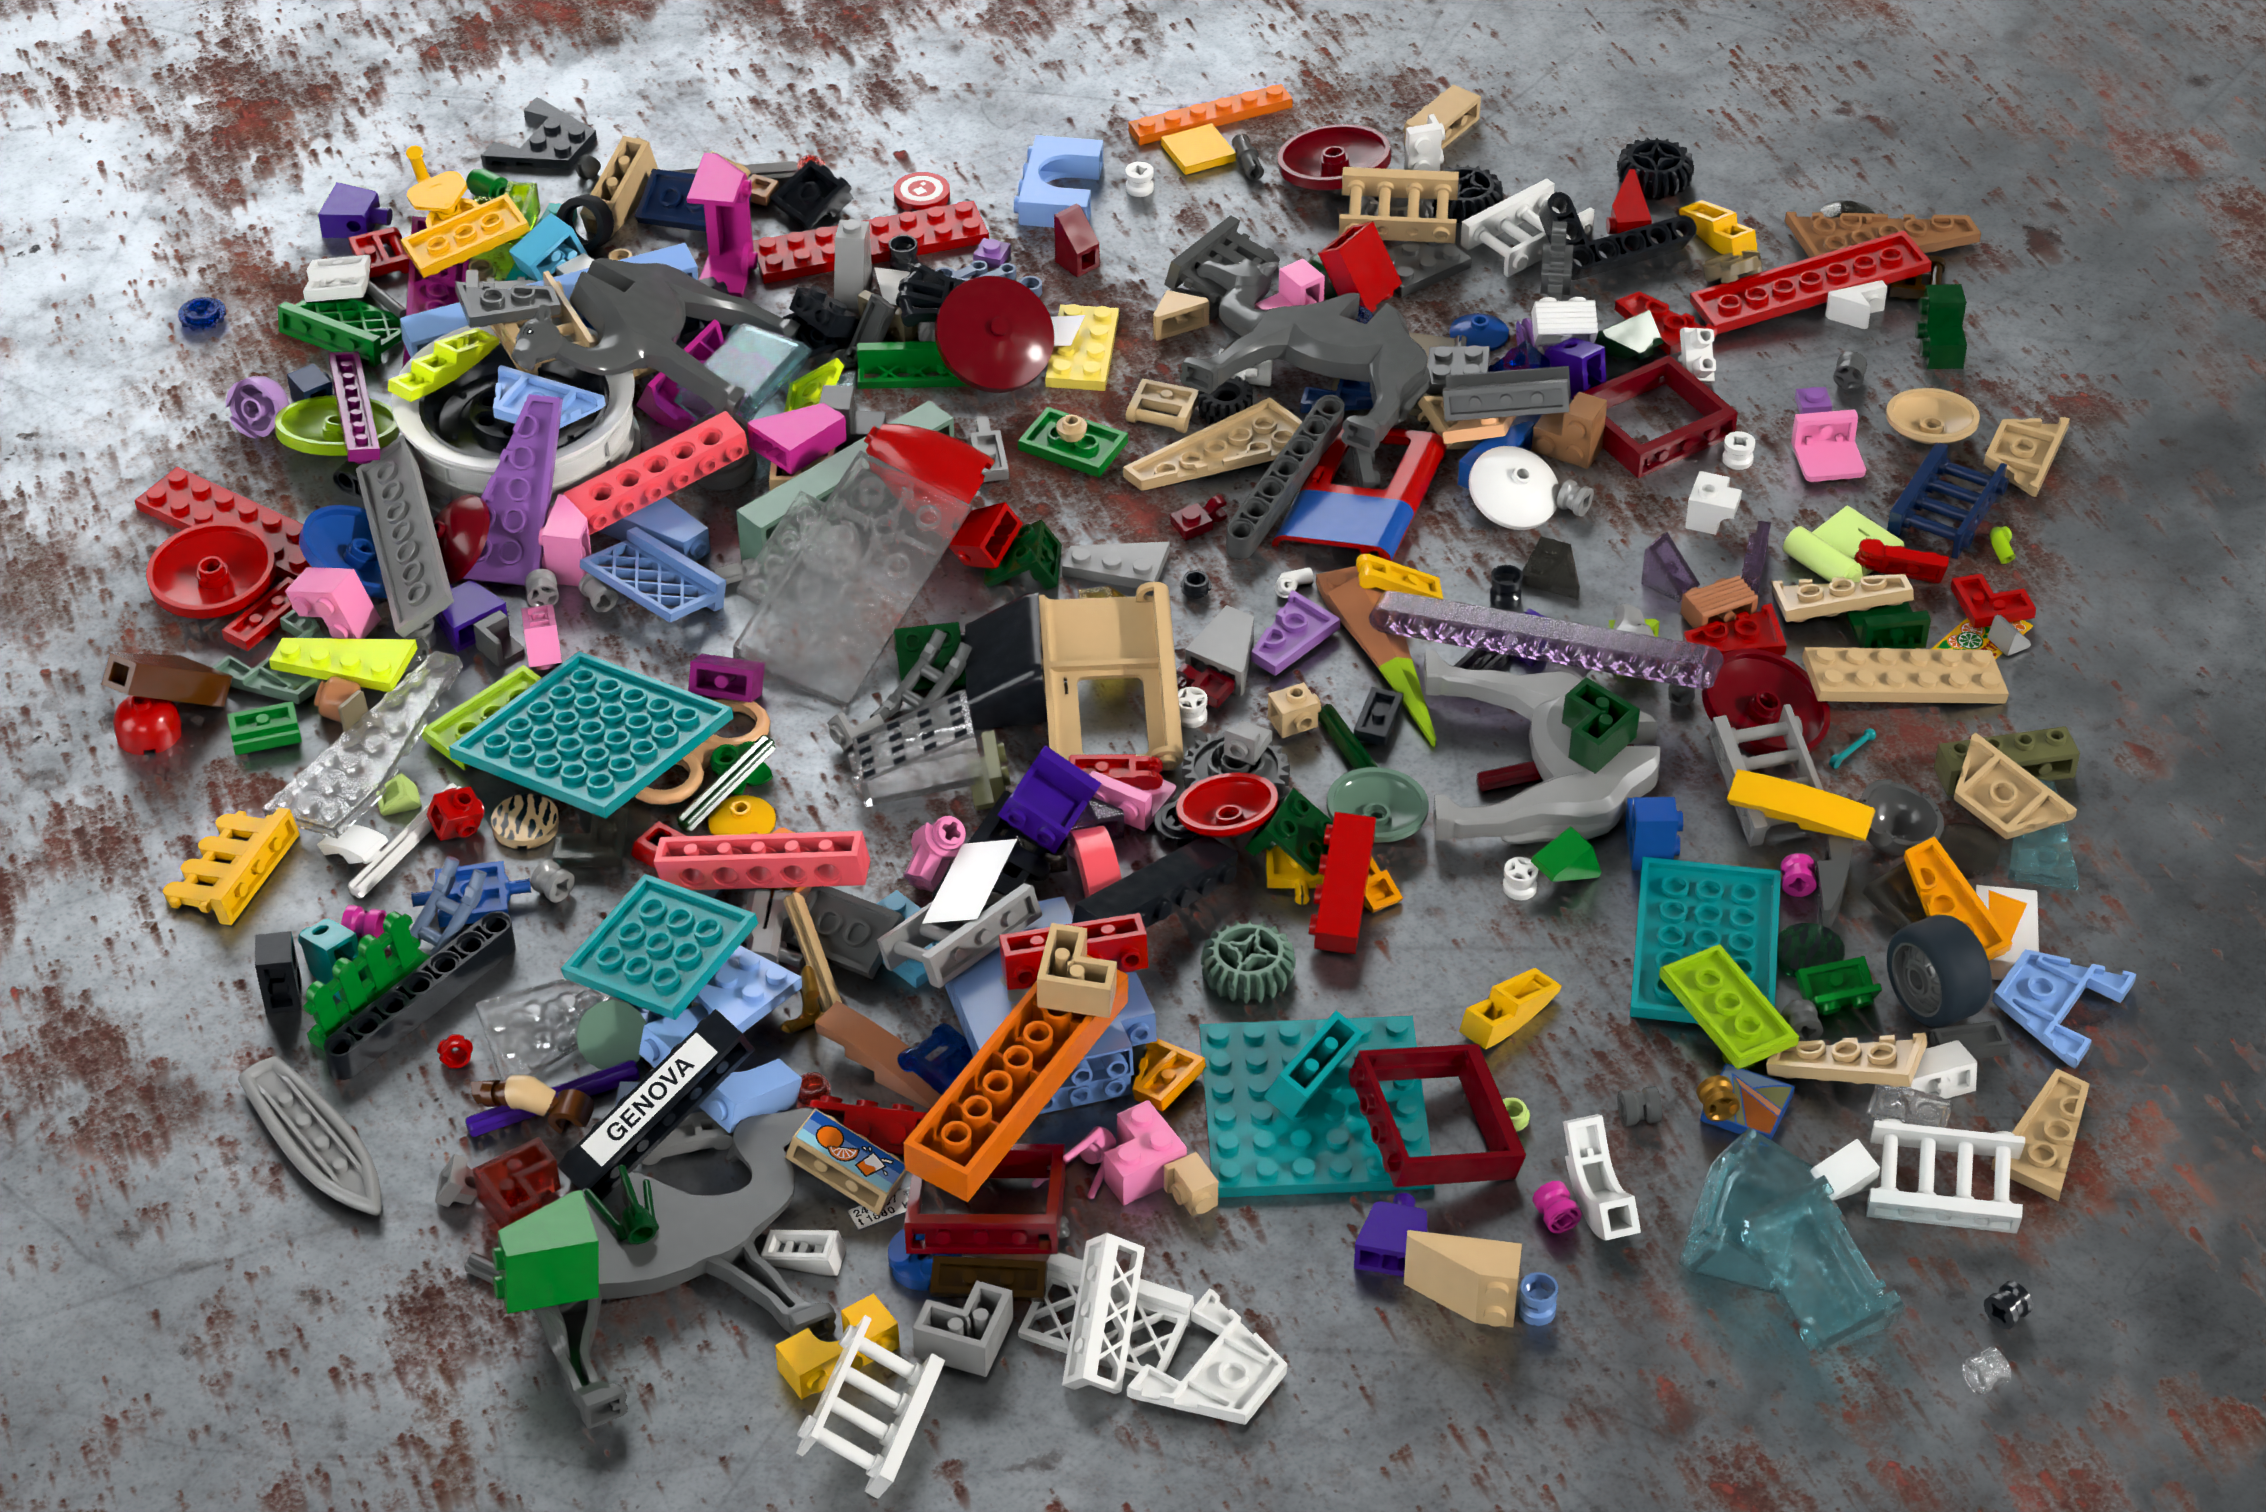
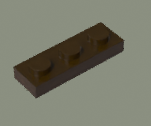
M933 1256L930 1294L932 1297L968 1298L977 1280L1012 1290L1013 1301L1045 1302L1048 1264L1047 1261Z

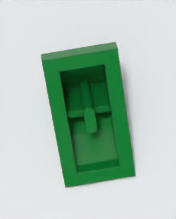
M1571 826L1536 853L1531 860L1552 882L1599 878L1601 874L1593 846Z

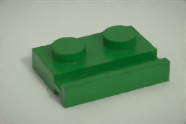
M293 701L227 714L235 755L302 742Z

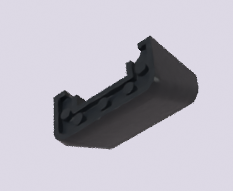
M1039 592L1026 593L966 624L965 631L960 632L961 642L972 647L966 660V698H961L962 716L964 718L969 717L971 730L1047 722Z

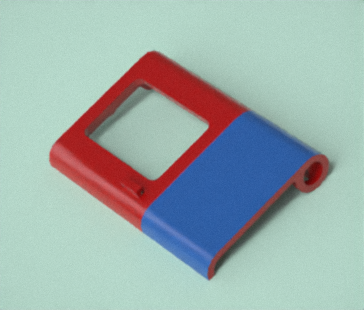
M1342 427L1339 435L1300 487L1272 541V546L1278 547L1280 541L1287 540L1360 549L1361 554L1378 551L1380 558L1393 561L1447 451V444H1444V439L1436 433L1391 428L1385 438L1379 443L1406 445L1408 448L1388 488L1380 490L1331 484L1350 447V445L1342 441L1341 436L1344 433Z

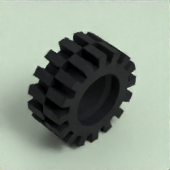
M1236 376L1235 379L1230 377L1211 394L1198 390V413H1200L1201 419L1206 418V423L1208 424L1212 422L1217 423L1253 406L1252 386H1248L1249 382L1246 380L1241 382V377Z

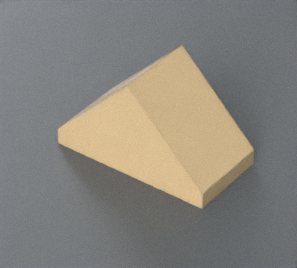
M1167 290L1153 314V338L1158 341L1209 325V300L1204 297Z

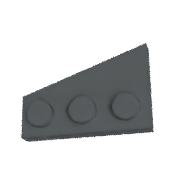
M455 282V291L470 328L531 319L542 304L550 307L551 316L561 314V304L553 286L514 285L511 289L495 288V283H483V288L466 287V282Z

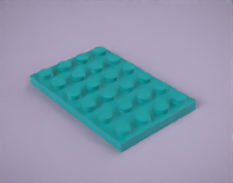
M1642 857L1629 1017L1699 1024L1659 977L1660 967L1718 944L1725 949L1775 1008L1781 870Z

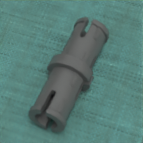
M1237 134L1232 139V146L1238 156L1236 157L1237 162L1244 168L1249 180H1253V176L1255 180H1258L1264 174V169L1258 159L1259 153L1251 145L1250 139L1246 134H1243V139L1241 134Z

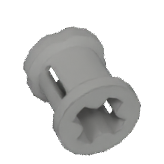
M589 573L582 577L579 582L580 592L590 598L591 607L596 612H607L616 605L618 593L612 587H608L606 583Z

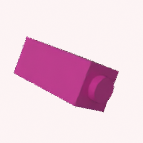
M825 403L755 419L747 423L749 447L791 475L847 440L845 416Z

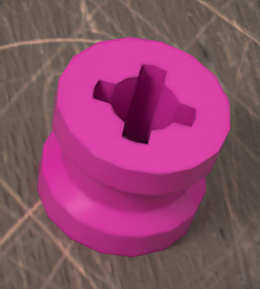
M1802 853L1791 854L1783 859L1780 868L1783 876L1782 888L1784 892L1794 897H1803L1811 894L1817 885L1814 860L1809 855Z

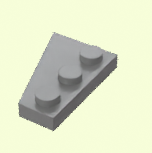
M1170 542L1070 546L1062 564V576L1131 588H1138L1148 582H1158L1170 552Z

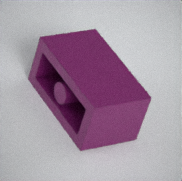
M700 654L690 661L688 691L697 695L751 703L762 695L765 663Z

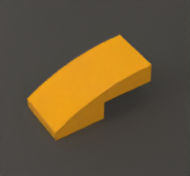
M1371 856L1364 906L1374 913L1402 901L1403 897L1388 871H1380Z

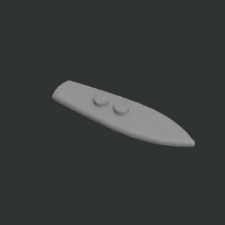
M278 1056L261 1060L244 1070L238 1077L239 1083L277 1144L300 1173L319 1190L336 1201L372 1215H379L381 1191L373 1160L362 1140L335 1108Z

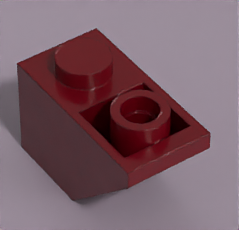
M1076 203L1054 215L1055 262L1077 278L1100 267L1099 241L1081 206Z

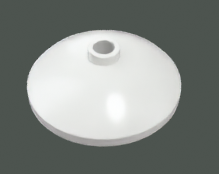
M1514 446L1492 448L1484 452L1476 460L1469 474V490L1475 505L1488 519L1500 526L1514 530L1533 529L1548 521L1557 508L1556 503L1560 489L1554 472L1543 459L1526 449Z

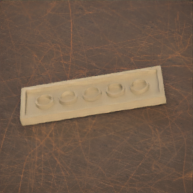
M1805 647L1802 655L1818 701L2006 704L2009 696L1991 650Z

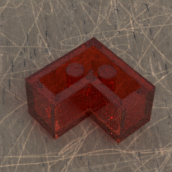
M539 1137L473 1168L478 1199L501 1229L541 1209V1198L561 1189L557 1160Z

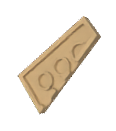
M1913 1033V1040L1895 1041V1035L1879 1036V1042L1858 1043L1857 1037L1843 1038L1842 1041L1834 1045H1825L1823 1040L1798 1041L1797 1046L1769 1057L1766 1063L1768 1076H1779L1787 1079L1804 1078L1817 1079L1819 1081H1842L1855 1084L1868 1083L1889 1085L1891 1087H1910L1927 1046L1926 1033Z
M2056 1068L2012 1131L2015 1136L2025 1137V1145L2020 1159L2011 1158L2010 1179L2059 1201L2090 1083ZM1995 1157L1991 1166L1993 1171H1995Z

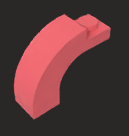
M1105 826L1070 831L1071 841H1068L1067 845L1068 855L1077 862L1085 898L1122 879L1114 846Z

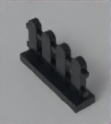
M1007 790L1002 793L968 841V843L1010 840L1019 836L1038 847L1032 853L1017 844L1014 845L1005 864L1020 873L1014 879L1001 871L992 889V892L1005 896L1023 883H1026L1029 878L1038 882L1046 880L1049 877L1050 865L1043 857L1047 852L1054 856L1063 855L1068 845V840L1065 838L1054 854L999 817L998 813L1012 794ZM1004 828L1008 830L1004 836L1000 835ZM947 873L933 891L932 901L935 899ZM986 904L983 907L981 913L988 909L990 905Z

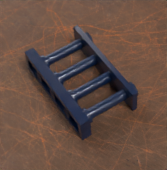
M1935 443L1890 510L1887 531L1899 538L1905 528L1910 529V527H1914L1952 540L1954 544L1951 557L1958 559L1964 548H1970L1976 529L1998 495H2004L2009 483V478L2005 477L2007 464L2001 462L1994 475L1991 476L1950 462V459L1946 458L1949 445ZM1948 474L1984 486L1985 488L1982 493H1978L1939 480V476ZM1935 491L1974 505L1970 511L1929 498L1927 494H1933ZM1922 509L1960 521L1962 524L1956 529L1915 515L1917 510L1922 511Z

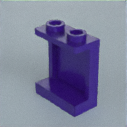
M1045 745L998 813V816L1055 854L1102 783Z

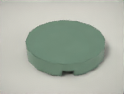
M614 999L598 1002L587 1009L578 1022L576 1032L578 1049L587 1062L601 1070L628 1060H634L636 1063L641 1057L639 1055L643 1027L647 1023L639 1010L627 1002Z

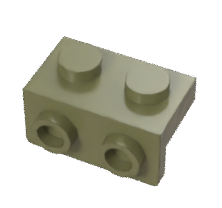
M994 730L981 732L985 757L967 761L973 803L977 811L993 808L1006 790L1005 786L1011 785L1008 766L1001 765V763L1007 762L1004 743H997Z

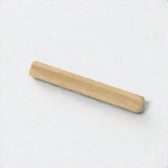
M794 892L784 898V905L806 966H811L815 971L820 991L818 999L823 1012H826L836 1001L841 1003L842 1001L805 899L800 893Z

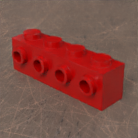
M1335 812L1333 825L1326 824L1324 845H1329L1328 854H1321L1319 874L1324 875L1323 884H1316L1314 904L1319 905L1318 915L1311 914L1309 935H1315L1314 949L1356 955L1375 837L1376 817Z
M1140 913L1065 924L1087 928V955L1096 959L1116 961L1117 969L1122 972H1133L1149 968L1147 933ZM1050 927L999 935L1001 969L1007 990L1027 989L1032 987L1037 981Z

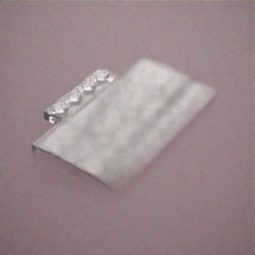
M859 450L826 503L801 490L799 491L738 585L737 594L759 606L733 645V658L765 663V674L821 698L848 707L893 636L894 629H897L970 513L972 505Z

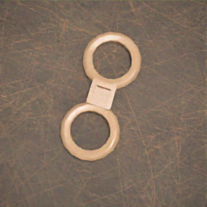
M724 698L714 699L713 701L732 707L733 712L749 715L755 720L756 726L751 732L735 738H724L713 734L676 763L683 766L690 774L683 784L667 790L645 787L634 797L649 804L669 805L682 802L693 796L702 786L703 770L711 765L710 759L717 747L724 744L737 747L747 741H756L762 735H768L770 719L766 710L754 701L750 703Z

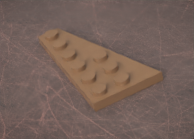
M1786 212L1785 215L1786 224L1809 258L1904 230L1923 253L1980 242L1981 237L1980 230L1969 215H1933L1931 219H1916L1914 214H1903V219L1888 218V214L1842 213L1840 217H1824L1823 212H1812L1811 217H1797L1796 212Z

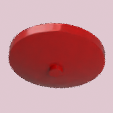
M208 522L186 528L165 540L154 551L148 562L146 579L153 599L166 611L186 618H216L237 612L258 600L271 586L276 575L277 562L272 544L257 529L237 522Z

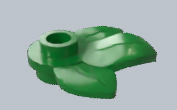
M747 741L737 747L730 744L717 747L710 759L712 770L719 777L755 741ZM762 762L730 794L742 795L746 785L760 786L767 783L773 777L770 768Z

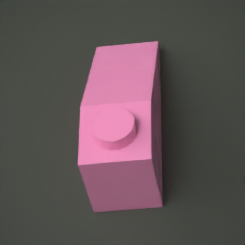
M553 604L521 608L529 667L536 666L537 670L555 668V664L562 663Z

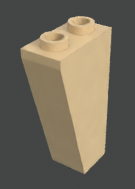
M623 135L590 194L598 196L606 202L612 211L614 229L610 238L615 235L639 206L652 169H658L650 143L642 138H632ZM584 206L580 212L584 227L587 232L596 234V218Z

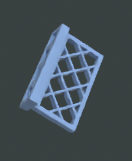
M638 527L627 530L625 541L580 559L581 569L669 623L704 607H708L714 612L724 607L725 579ZM598 564L612 565V567L598 566ZM616 566L635 567V569L618 568ZM619 578H630V579H634V581H632V580H621V579H619ZM638 579L655 580L657 582L638 581ZM641 591L657 592V594H646L642 593ZM661 593L680 594V596L661 595ZM664 605L678 606V607H675V608H673V609L670 610L669 608H667V607L664 606Z

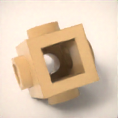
M1304 682L1268 693V719L1281 738L1318 727V713L1321 712V703L1315 693L1312 694Z

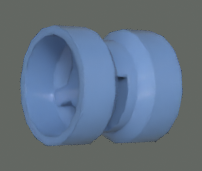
M1542 1272L1526 1275L1520 1285L1519 1316L1530 1325H1546L1555 1317L1558 1295L1557 1281L1552 1276Z

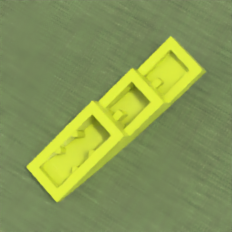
M474 328L434 342V352L432 354L412 360L411 372L389 379L388 391L409 402L433 393L479 363L499 345L500 339L479 328Z

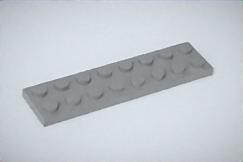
M401 435L380 451V460H373L371 463L360 465L356 468V473L395 632L405 638L439 612L444 611L454 602L414 447L404 435Z

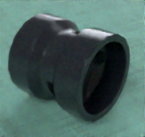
M899 235L889 241L890 269L910 272V269L919 263L916 255L918 251L917 240L909 235Z
M1500 565L1493 569L1491 572L1492 587L1490 588V602L1492 605L1508 610L1517 607L1521 603L1522 590L1520 588L1523 582V573L1519 568L1513 565Z

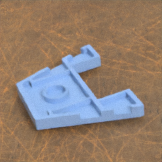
M2025 949L1995 990L1992 1002L2067 1065L2075 1069L2089 1050L2091 1039L2060 1024L2085 988H2089L2121 1003L2133 986L2137 974L2124 970L2122 975L2105 972V966L2092 964L2090 968L2070 964L2069 958Z

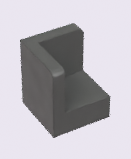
M501 610L473 624L477 649L499 668L525 653L524 647L510 636L508 618Z

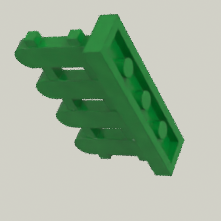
M396 911L390 912L383 922V934L378 938L371 934L365 935L359 941L357 947L359 955L353 961L342 957L335 962L332 968L334 978L329 983L324 984L321 981H315L308 987L306 992L308 1002L303 1007L307 1013L313 1014L316 1022L312 1029L307 1032L310 1043L325 1052L324 1042L332 1033L431 957L418 949L420 946L419 940L411 936L409 926L413 921L406 913L401 915ZM389 945L392 955L386 959L384 949ZM364 968L367 978L361 983L358 972ZM339 991L342 1001L335 1005L332 996Z

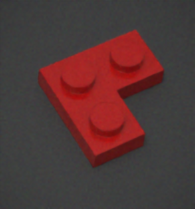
M1982 573L1952 578L1950 589L1974 629L1991 626L1997 614H2001L2009 623L2035 618L2036 607L2024 588L1993 593Z

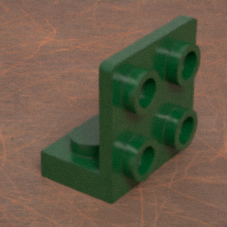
M1042 519L1032 524L1023 525L998 567L994 569L985 568L984 584L989 588L1029 570L1033 579L1039 581L1046 590L1056 587L1058 585L1062 544Z
M1908 601L1896 606L1882 605L1872 607L1867 611L1854 610L1846 612L1847 619L1860 648H1926L1931 622L1930 615L1927 610L1913 612Z
M959 622L894 629L893 640L895 652H897L900 682H902L920 658L919 655L924 650L926 643H929L935 628L947 633L932 667L943 673L945 672L944 669L949 664L952 656L954 657L961 642ZM965 668L959 678L954 680L949 688L966 685ZM922 676L911 691L931 690L936 683Z
M1293 787L1279 800L1278 808L1271 818L1257 828L1245 849L1255 857L1264 848L1270 851L1277 845L1306 871L1315 876L1319 872L1321 854H1328L1329 845H1324L1326 824L1333 825V821Z

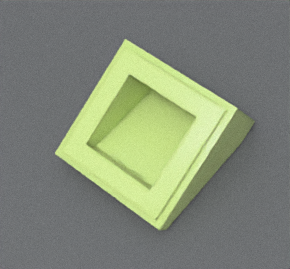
M402 773L375 790L380 813L383 816L414 810L422 806L417 786Z

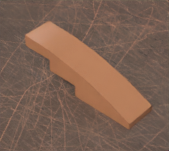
M836 1001L815 1022L817 1033L845 1047V1057L874 1071L875 1082L927 1109L932 1108L952 1084L932 1064L899 1038L839 1001Z

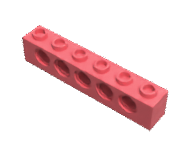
M724 411L564 492L563 495L587 518L589 535L748 455L749 450L745 431L727 411Z
M862 831L660 837L654 865L659 879L689 890L865 885L870 857Z

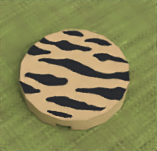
M522 794L510 797L502 801L493 811L491 816L493 835L499 843L509 848L518 849V846L526 845L527 849L541 846L550 841L558 831L559 817L557 807L551 800L541 795Z

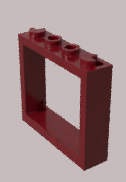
M1670 355L1582 392L1607 400L1606 409H1609L1667 384L1704 416V418L1642 445L1638 444L1606 416L1603 449L1638 479L1721 443L1729 433L1736 431L1738 412Z
M1479 1044L1358 1051L1352 1068H1349V1083L1351 1087L1355 1088L1360 1101L1361 1113L1368 1120L1372 1140L1378 1145L1382 1155L1384 1170L1389 1173L1394 1187L1516 1179L1525 1160L1526 1153ZM1459 1077L1490 1152L1409 1157L1378 1081Z
M1014 1144L988 1177L1050 1178L1046 1214H920L925 1180L912 1174L904 1220L906 1254H1058L1066 1178V1165L1063 1160L1065 1144ZM917 1234H925V1240H916ZM1039 1234H1049L1051 1241H1039Z

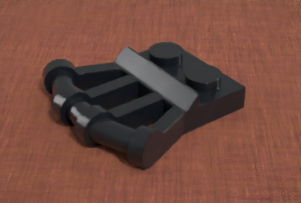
M920 263L915 264L910 269V274L900 280L899 293L896 297V304L902 311L901 320L904 326L913 327L920 322H935L939 309L946 297L965 280L945 276Z

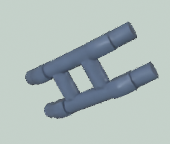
M451 856L446 857L442 872L439 873L437 882L433 887L434 890L410 930L411 936L417 938L420 943L422 939L434 945L428 954L431 957L458 936L472 910L476 908L483 892L482 887L487 875L482 870L474 869L469 885L466 886L464 895L460 900L461 903L447 898L446 896L449 895L456 879L455 874L460 861ZM438 909L453 915L443 934L428 927Z

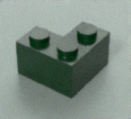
M1962 284L1926 285L1924 297L1919 298L1918 310L1921 317L1920 321L1915 322V338L1920 339L1919 354L1920 357L1925 358L1927 369L1964 368L1967 342L1962 326L1967 302Z
M1585 677L1565 695L1562 723L1572 729L1568 758L1596 774L1636 738L1640 709Z

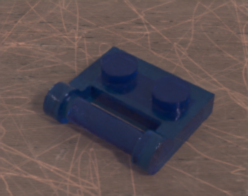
M941 1023L932 1030V1035L914 1048H907L898 1055L897 1061L902 1070L906 1072L913 1071L935 1091L943 1095L973 1059V1055L966 1038L949 1024ZM940 1046L949 1047L932 1061H928L925 1058Z

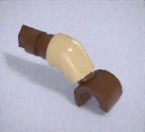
M511 1075L508 1079L501 1081H471V1095L477 1104H483L485 1107L509 1106L514 1110L522 1109L543 1117L548 1113L547 1121L549 1125L559 1134L563 1131L567 1120L573 1122L576 1127H586L594 1111V1101L584 1092L576 1089L562 1090L555 1097V1090L533 1076Z

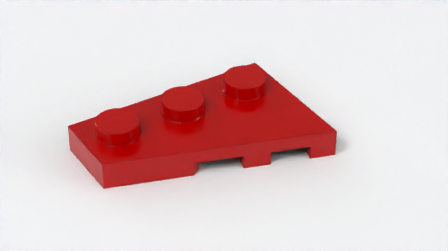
M1640 291L1615 301L1614 310L1625 319L1648 310L1651 311L1664 342L1658 345V347L1668 355L1681 351L1680 329L1684 327L1712 329L1714 338L1717 335L1718 327L1709 323L1706 326L1694 322V316L1688 313H1684L1682 316L1669 310L1668 304Z
M1772 603L1763 605L1759 612L1749 614L1745 611L1736 614L1735 620L1726 623L1715 621L1686 631L1683 634V645L1689 663L1716 661L1727 652L1748 648L1765 650L1778 655L1786 654L1787 645Z

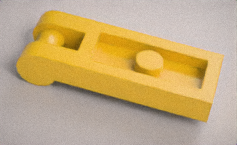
M1367 553L1361 554L1356 558L1359 585L1364 589L1377 587L1391 594H1398L1413 599L1420 604L1425 603L1434 607H1438L1443 600L1439 577Z

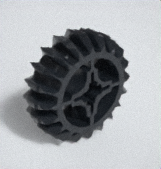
M1646 137L1644 141L1635 140L1634 144H1627L1626 148L1622 149L1619 155V161H1617L1619 182L1623 183L1629 169H1635L1644 196L1649 195L1653 198L1655 196L1666 198L1667 195L1676 196L1677 192H1684L1685 187L1690 186V181H1692V175H1694L1692 154L1687 152V147H1680L1679 142L1671 143L1669 139L1659 140L1657 137L1655 140H1650Z
M1457 164L1455 168L1445 167L1444 171L1459 172L1457 200H1449L1448 219H1457L1456 223L1462 226V221L1503 201L1502 182L1497 179V175L1490 174L1488 169L1480 170L1479 166L1472 168L1469 165L1460 167ZM1433 199V216H1436L1437 199Z

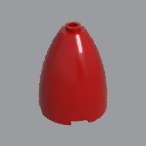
M882 424L880 428L873 426L864 439V442L868 444L865 451L870 462L890 493L913 517L942 539L950 531L946 527L949 521L955 523L959 520L984 482L985 475L981 474L984 467L990 470L995 462L987 454L959 439L918 426L905 424Z

